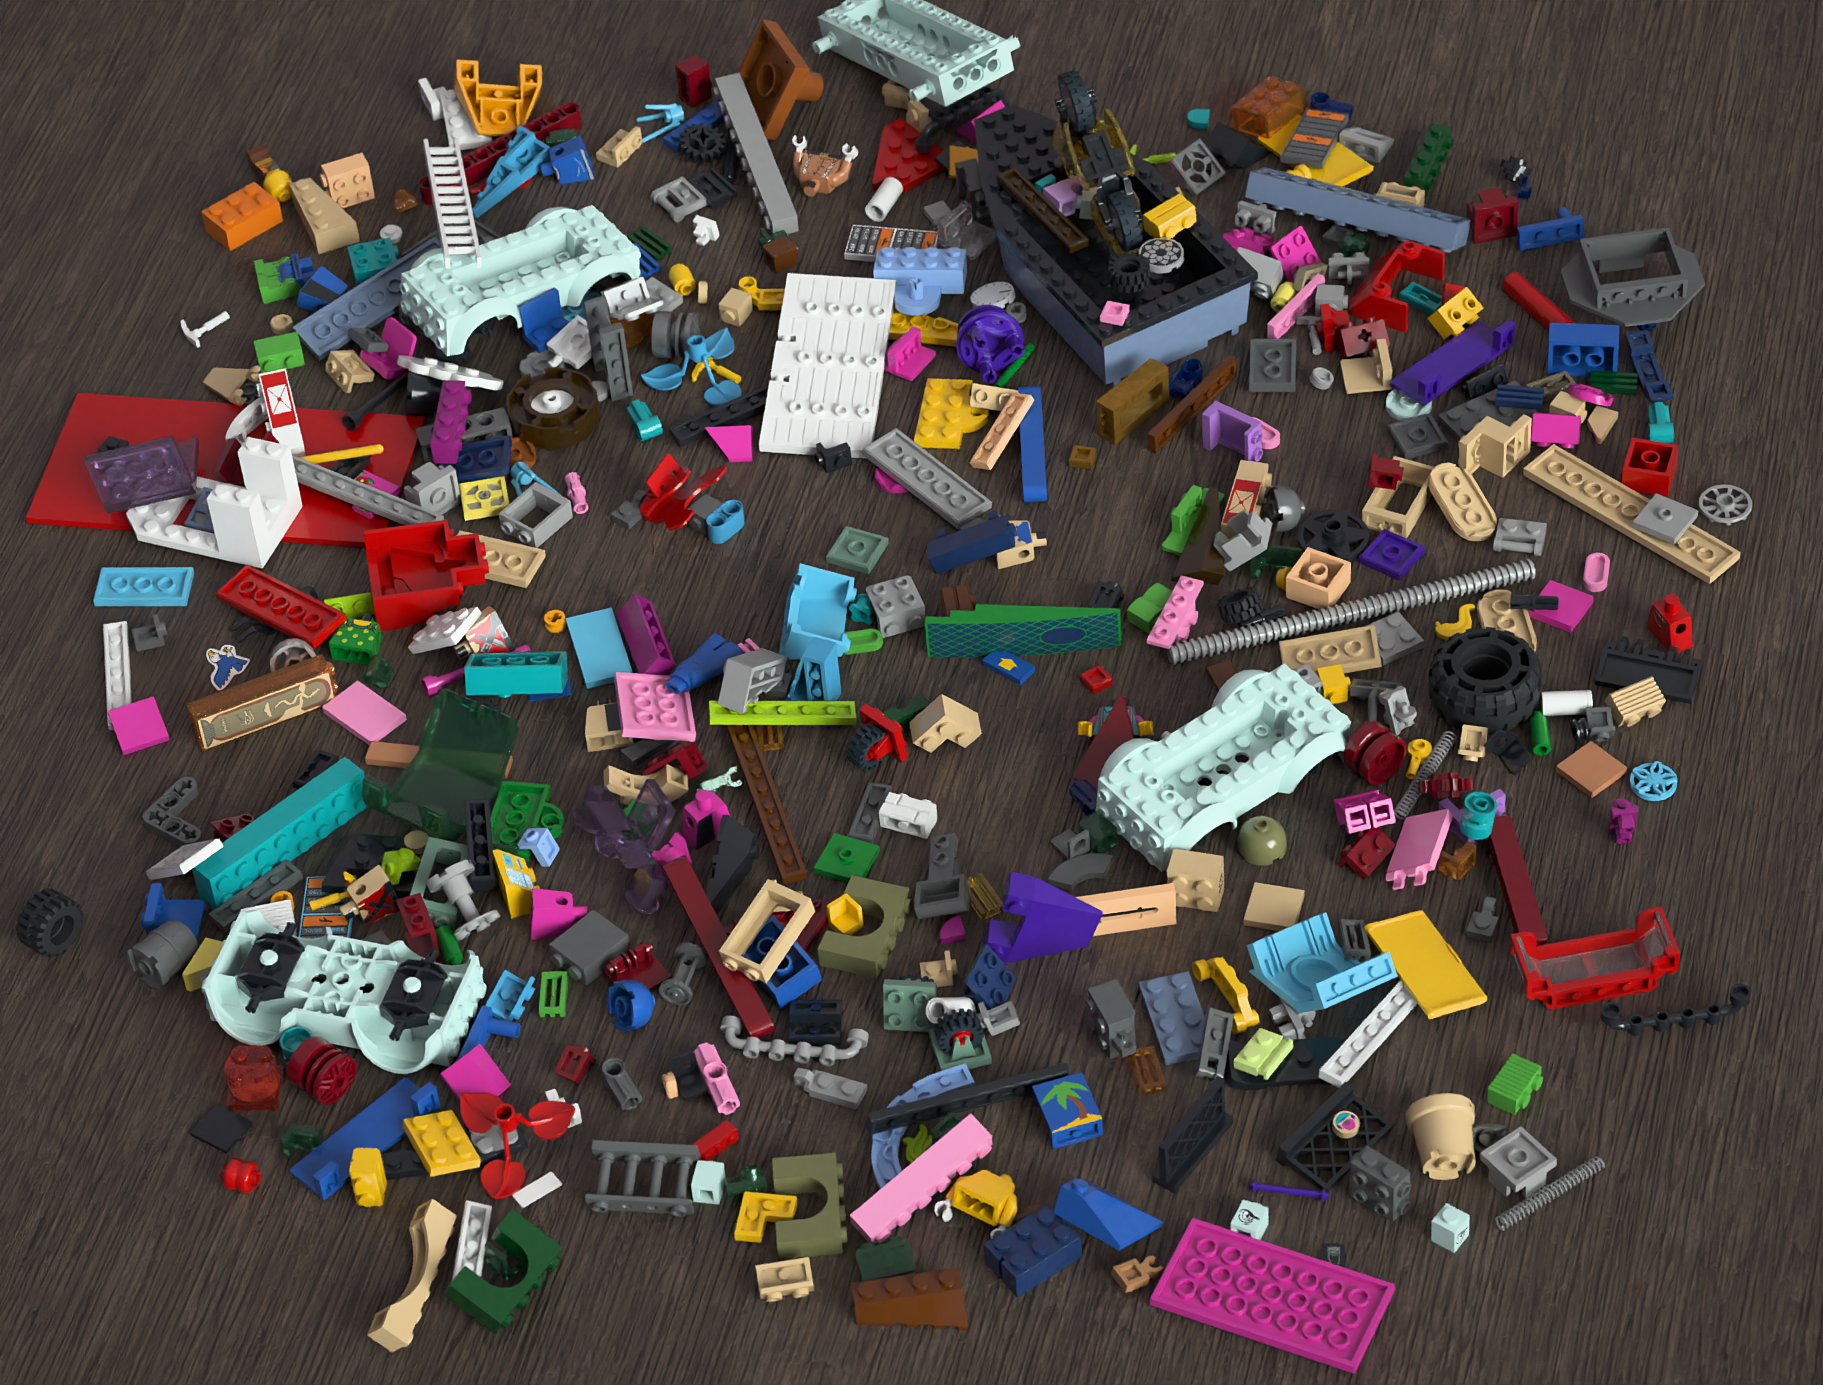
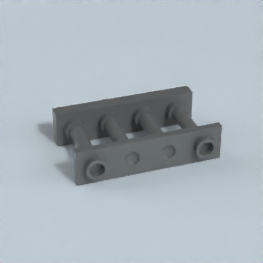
M605 295L584 301L594 371L605 369L608 393L612 402L632 396L633 390L625 334L621 322L613 325L610 324Z
M593 1140L592 1152L595 1160L600 1162L596 1194H586L585 1196L589 1209L598 1213L612 1210L670 1213L677 1217H684L686 1214L694 1215V1207L691 1199H686L689 1168L692 1165L696 1166L697 1161L701 1160L698 1145ZM614 1161L626 1163L622 1196L607 1195L610 1168ZM640 1163H651L653 1165L649 1197L633 1196L637 1165ZM666 1164L679 1166L675 1198H659L663 1166Z

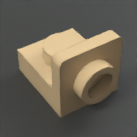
M949 950L944 951L945 960L920 963L921 978L928 976L929 979H933L936 982V987L953 985L952 975L957 974L956 959H950Z

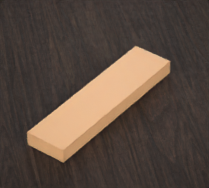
M1013 393L971 459L970 464L973 468L992 469L1032 405L1034 399L1031 395Z

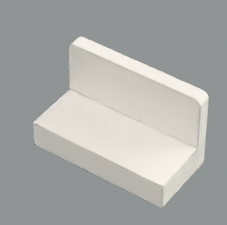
M426 78L418 80L421 98L433 120L444 118L440 92L446 91L445 87L432 90Z

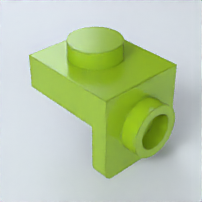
M401 848L397 851L385 852L381 868L390 882L396 885L399 884L402 872L419 869L421 859L412 850Z

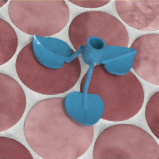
M727 327L707 339L701 335L689 337L687 339L688 351L684 352L685 359L682 370L677 365L664 364L648 373L641 374L642 380L648 386L656 390H671L681 385V376L685 375L688 360L691 358L696 363L704 362L713 386L704 393L705 401L708 404L719 406L742 396L739 385L733 381L725 380L717 385L707 361L709 357L714 359L724 358L734 351V341Z

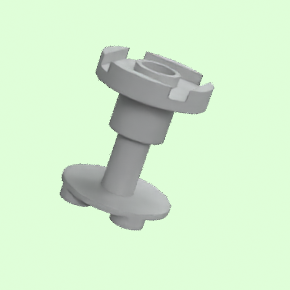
M471 860L458 862L446 868L442 874L438 875L437 873L426 881L431 893L443 889L450 903H457L467 923L453 933L457 941L466 938L475 929L477 932L488 928L491 922L500 918L497 910L480 916L470 897L473 890L466 879V876L475 870Z

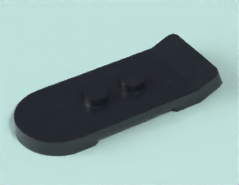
M1336 1037L1293 1040L1292 1050L1267 1080L1264 1079L1263 1075L1258 1074L1255 1076L1234 1068L1233 1060L1247 1043L1230 1041L1226 1059L1228 1084L1232 1088L1242 1090H1261L1272 1086L1314 1083L1330 1085V1083L1319 1078V1070L1342 1046L1345 1040Z

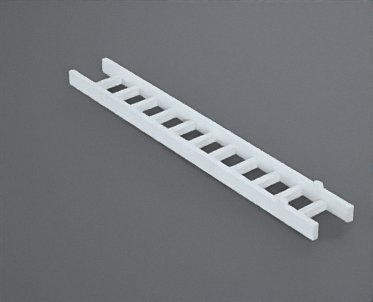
M423 139L425 165L429 177L445 268H450L449 254H474L476 266L481 268L482 257L458 139H454L453 147H429L428 139ZM431 155H455V157H431ZM432 164H456L457 167H433ZM434 174H458L459 176H435ZM436 184H460L461 186H436ZM438 194H462L463 196H438ZM464 203L465 206H440V204ZM466 213L467 216H442V214ZM468 223V226H444V224ZM470 233V236H446V234ZM448 244H472V246L448 247Z

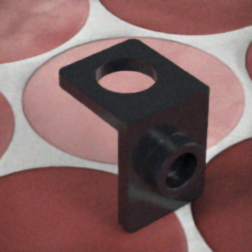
M1498 729L1484 744L1487 750L1497 753L1502 757L1514 775L1531 760L1530 755L1519 738L1502 729ZM1506 738L1501 745L1494 746L1497 739Z
M689 1050L669 1058L672 1072L683 1100L686 1101L708 1092L699 1071L694 1050ZM682 1059L691 1060L685 1067L677 1066L678 1062Z

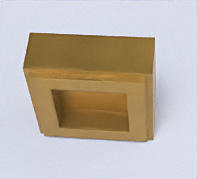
M1074 445L1069 458V467L1092 470L1097 454L1096 448Z

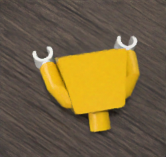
M981 1170L970 1176L959 1177L945 1197L947 1199L935 1204L936 1216L938 1217L943 1212V1221H949L953 1215L950 1207L953 1206L994 1227L998 1224L1000 1225L999 1228L991 1232L992 1239L1011 1227L1017 1213V1196L1014 1195L1015 1185L1009 1175L1002 1174L997 1176L987 1170Z

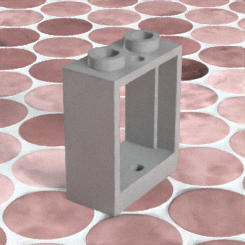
M537 482L499 513L501 530L505 534L517 538L523 544H528L534 548H538L573 517L569 499ZM536 506L550 513L533 529L519 522Z

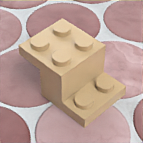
M1523 415L1509 427L1486 416L1480 423H1476L1467 435L1461 437L1458 443L1459 468L1463 467L1472 474L1479 467H1482L1503 478L1530 453L1532 418Z

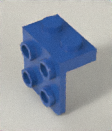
M152 883L150 893H146L145 896L146 911L141 914V926L145 927L147 935L151 930L156 929L163 923L177 920L186 925L197 940L205 910L204 901L166 900L162 883Z

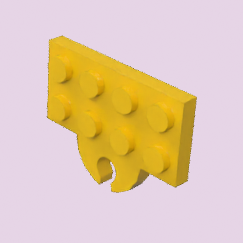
M927 378L914 438L916 444L922 448L960 449L963 433L975 432L988 423L989 409L970 406L972 380Z

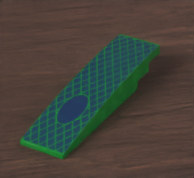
M976 604L975 611L951 610L950 617L926 616L925 619L928 657H986L991 652H1009L1015 656L1042 655L1121 646L1122 644L1120 609Z

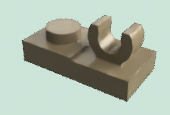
M1320 262L1298 268L1294 275L1293 289L1300 292L1318 273L1325 276L1328 265Z

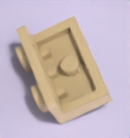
M809 1257L756 1265L760 1299H766L767 1302L782 1300V1296L793 1294L794 1298L808 1296L810 1291H814Z

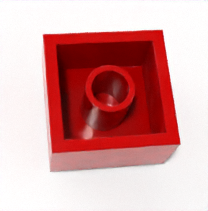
M1632 438L1622 469V484L1636 492L1652 495L1657 493L1668 497L1677 468L1679 445Z

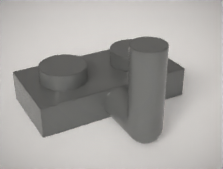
M1353 678L1350 696H1356L1357 699L1368 700L1367 722L1377 721L1378 695L1387 688L1394 690L1400 685L1402 686V683Z

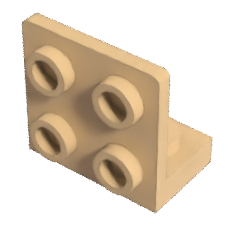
M1377 339L1376 349H1373V357L1344 359L1340 361L1347 394L1392 390L1390 386L1392 366L1386 339Z

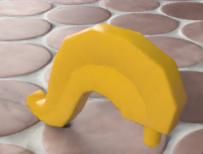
M1466 604L1461 606L1457 623L1440 624L1435 622L1437 637L1446 641L1449 640L1450 636L1458 632L1461 634L1466 632V629H1471L1472 620L1469 612L1475 611V605Z

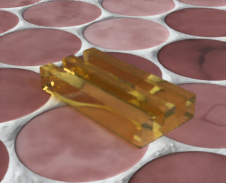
M980 872L977 873L976 878H973V876L968 877L969 887H973L982 903L989 910H984L971 891L970 903L980 918L984 920L1003 912V902L984 875ZM983 890L986 892V894L988 895V897L991 899V901L993 902V904L995 905V907L992 905V903L990 902V900L987 898V896L985 895V893L983 892Z

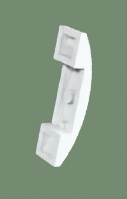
M264 396L248 405L234 419L226 433V443L228 439L236 438L243 445L247 439L246 435L268 418V416H263L261 403L265 402Z

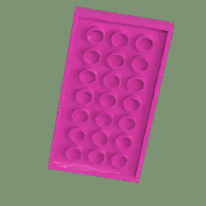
M1192 1218L1150 1298V1305L1355 1374L1395 1291V1284Z

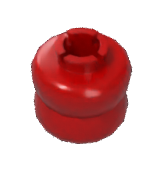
M232 1158L228 1164L223 1165L220 1178L223 1180L226 1189L238 1190L248 1194L260 1184L261 1172L258 1171L257 1164L252 1161Z

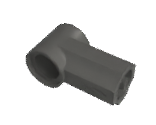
M618 1058L606 1060L602 1065L604 1087L612 1093L622 1110L626 1109L629 1111L636 1108L642 1101V1096L627 1074L624 1062Z

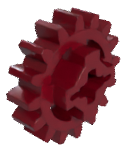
M1457 772L1431 774V780L1418 781L1419 793H1432L1433 799L1460 798V791L1473 790V779L1459 778Z

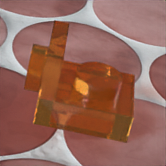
M1467 842L1461 849H1457L1453 856L1441 851L1438 858V870L1444 875L1459 881L1476 864V845Z

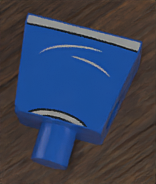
M581 135L550 149L551 161L540 164L543 176L556 173L561 184L594 179L592 163Z

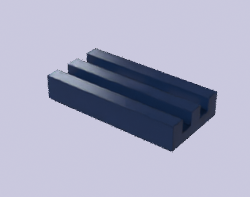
M1498 384L1495 406L1541 410L1544 388Z

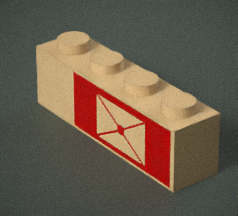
M1240 460L1221 522V532L1228 540L1237 535L1227 524L1228 519L1243 510H1247L1248 513L1255 511L1261 518V504H1265L1267 499L1264 498L1266 487L1271 486L1272 474L1268 473L1267 463Z

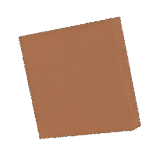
M1590 741L1556 765V772L1590 798H1593L1625 775L1627 767Z

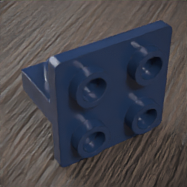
M983 945L965 978L966 985L960 997L970 998L976 1005L983 1002L990 1010L1005 1003L1016 981V976L988 945Z

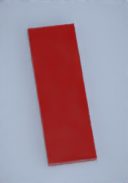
M248 564L215 593L218 600L292 638L306 641L314 649L347 620L345 613Z

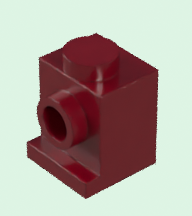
M1372 453L1368 468L1367 486L1395 490L1397 481H1402L1404 467H1400V460L1378 458L1377 454Z

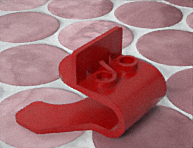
M666 454L645 481L649 490L646 493L647 497L639 507L642 516L655 524L665 522L669 531L683 527L694 514L693 510H686L691 500L704 488L717 482L727 468L725 466L713 468L687 487L678 489L687 480L691 470L688 467H680L670 454Z

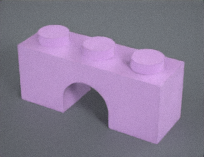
M1080 173L1043 188V195L1067 217L1075 213L1077 195L1082 196L1083 187L1097 188L1098 181L1087 184L1084 174Z

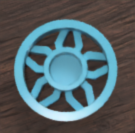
M1659 761L1642 764L1633 769L1630 776V787L1634 794L1644 800L1661 801L1669 798L1676 791L1677 775L1671 768L1661 764ZM1635 777L1639 780L1637 785L1634 783ZM1673 784L1672 787L1668 791H1666L1665 786ZM1650 791V792H1653V793H1655V794H1648V793H1645V792Z

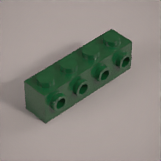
M1434 123L1429 124L1403 176V186H1415L1424 190L1426 198L1429 190L1432 189L1436 176L1439 175L1440 168L1445 162L1449 150L1453 146L1454 137L1451 136V127Z

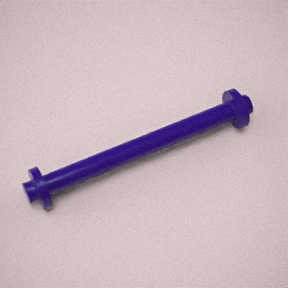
M1255 1179L1253 1183L1250 1182L1252 1193H1256V1190L1294 1194L1322 1198V1202L1329 1198V1192H1326V1188H1323V1191L1260 1184Z

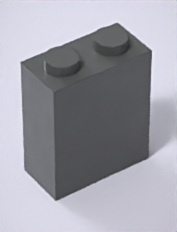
M594 909L549 944L552 963L558 968H563L569 973L571 978L575 981L579 980L586 986L604 973L602 969L608 965V961L616 959L622 953L627 955V950L630 949L628 934Z

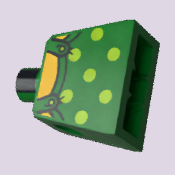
M365 613L361 620L348 618L329 642L332 660L375 667L382 636L374 615Z

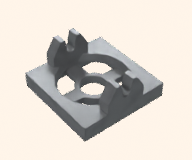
M1200 138L1167 162L1174 171L1172 173V181L1177 180L1179 182L1177 188L1180 187L1183 190L1187 188L1193 197L1226 174ZM1192 153H1197L1198 158H1195ZM1184 157L1190 162L1189 169L1186 172L1182 169ZM1193 162L1201 163L1203 167L1202 172H1197L1193 168ZM1206 170L1211 171L1210 177L1206 173ZM1194 174L1200 176L1204 182L1195 183L1189 177Z

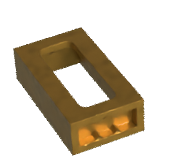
M1150 358L1096 401L1098 435L1116 445L1169 402L1168 367Z

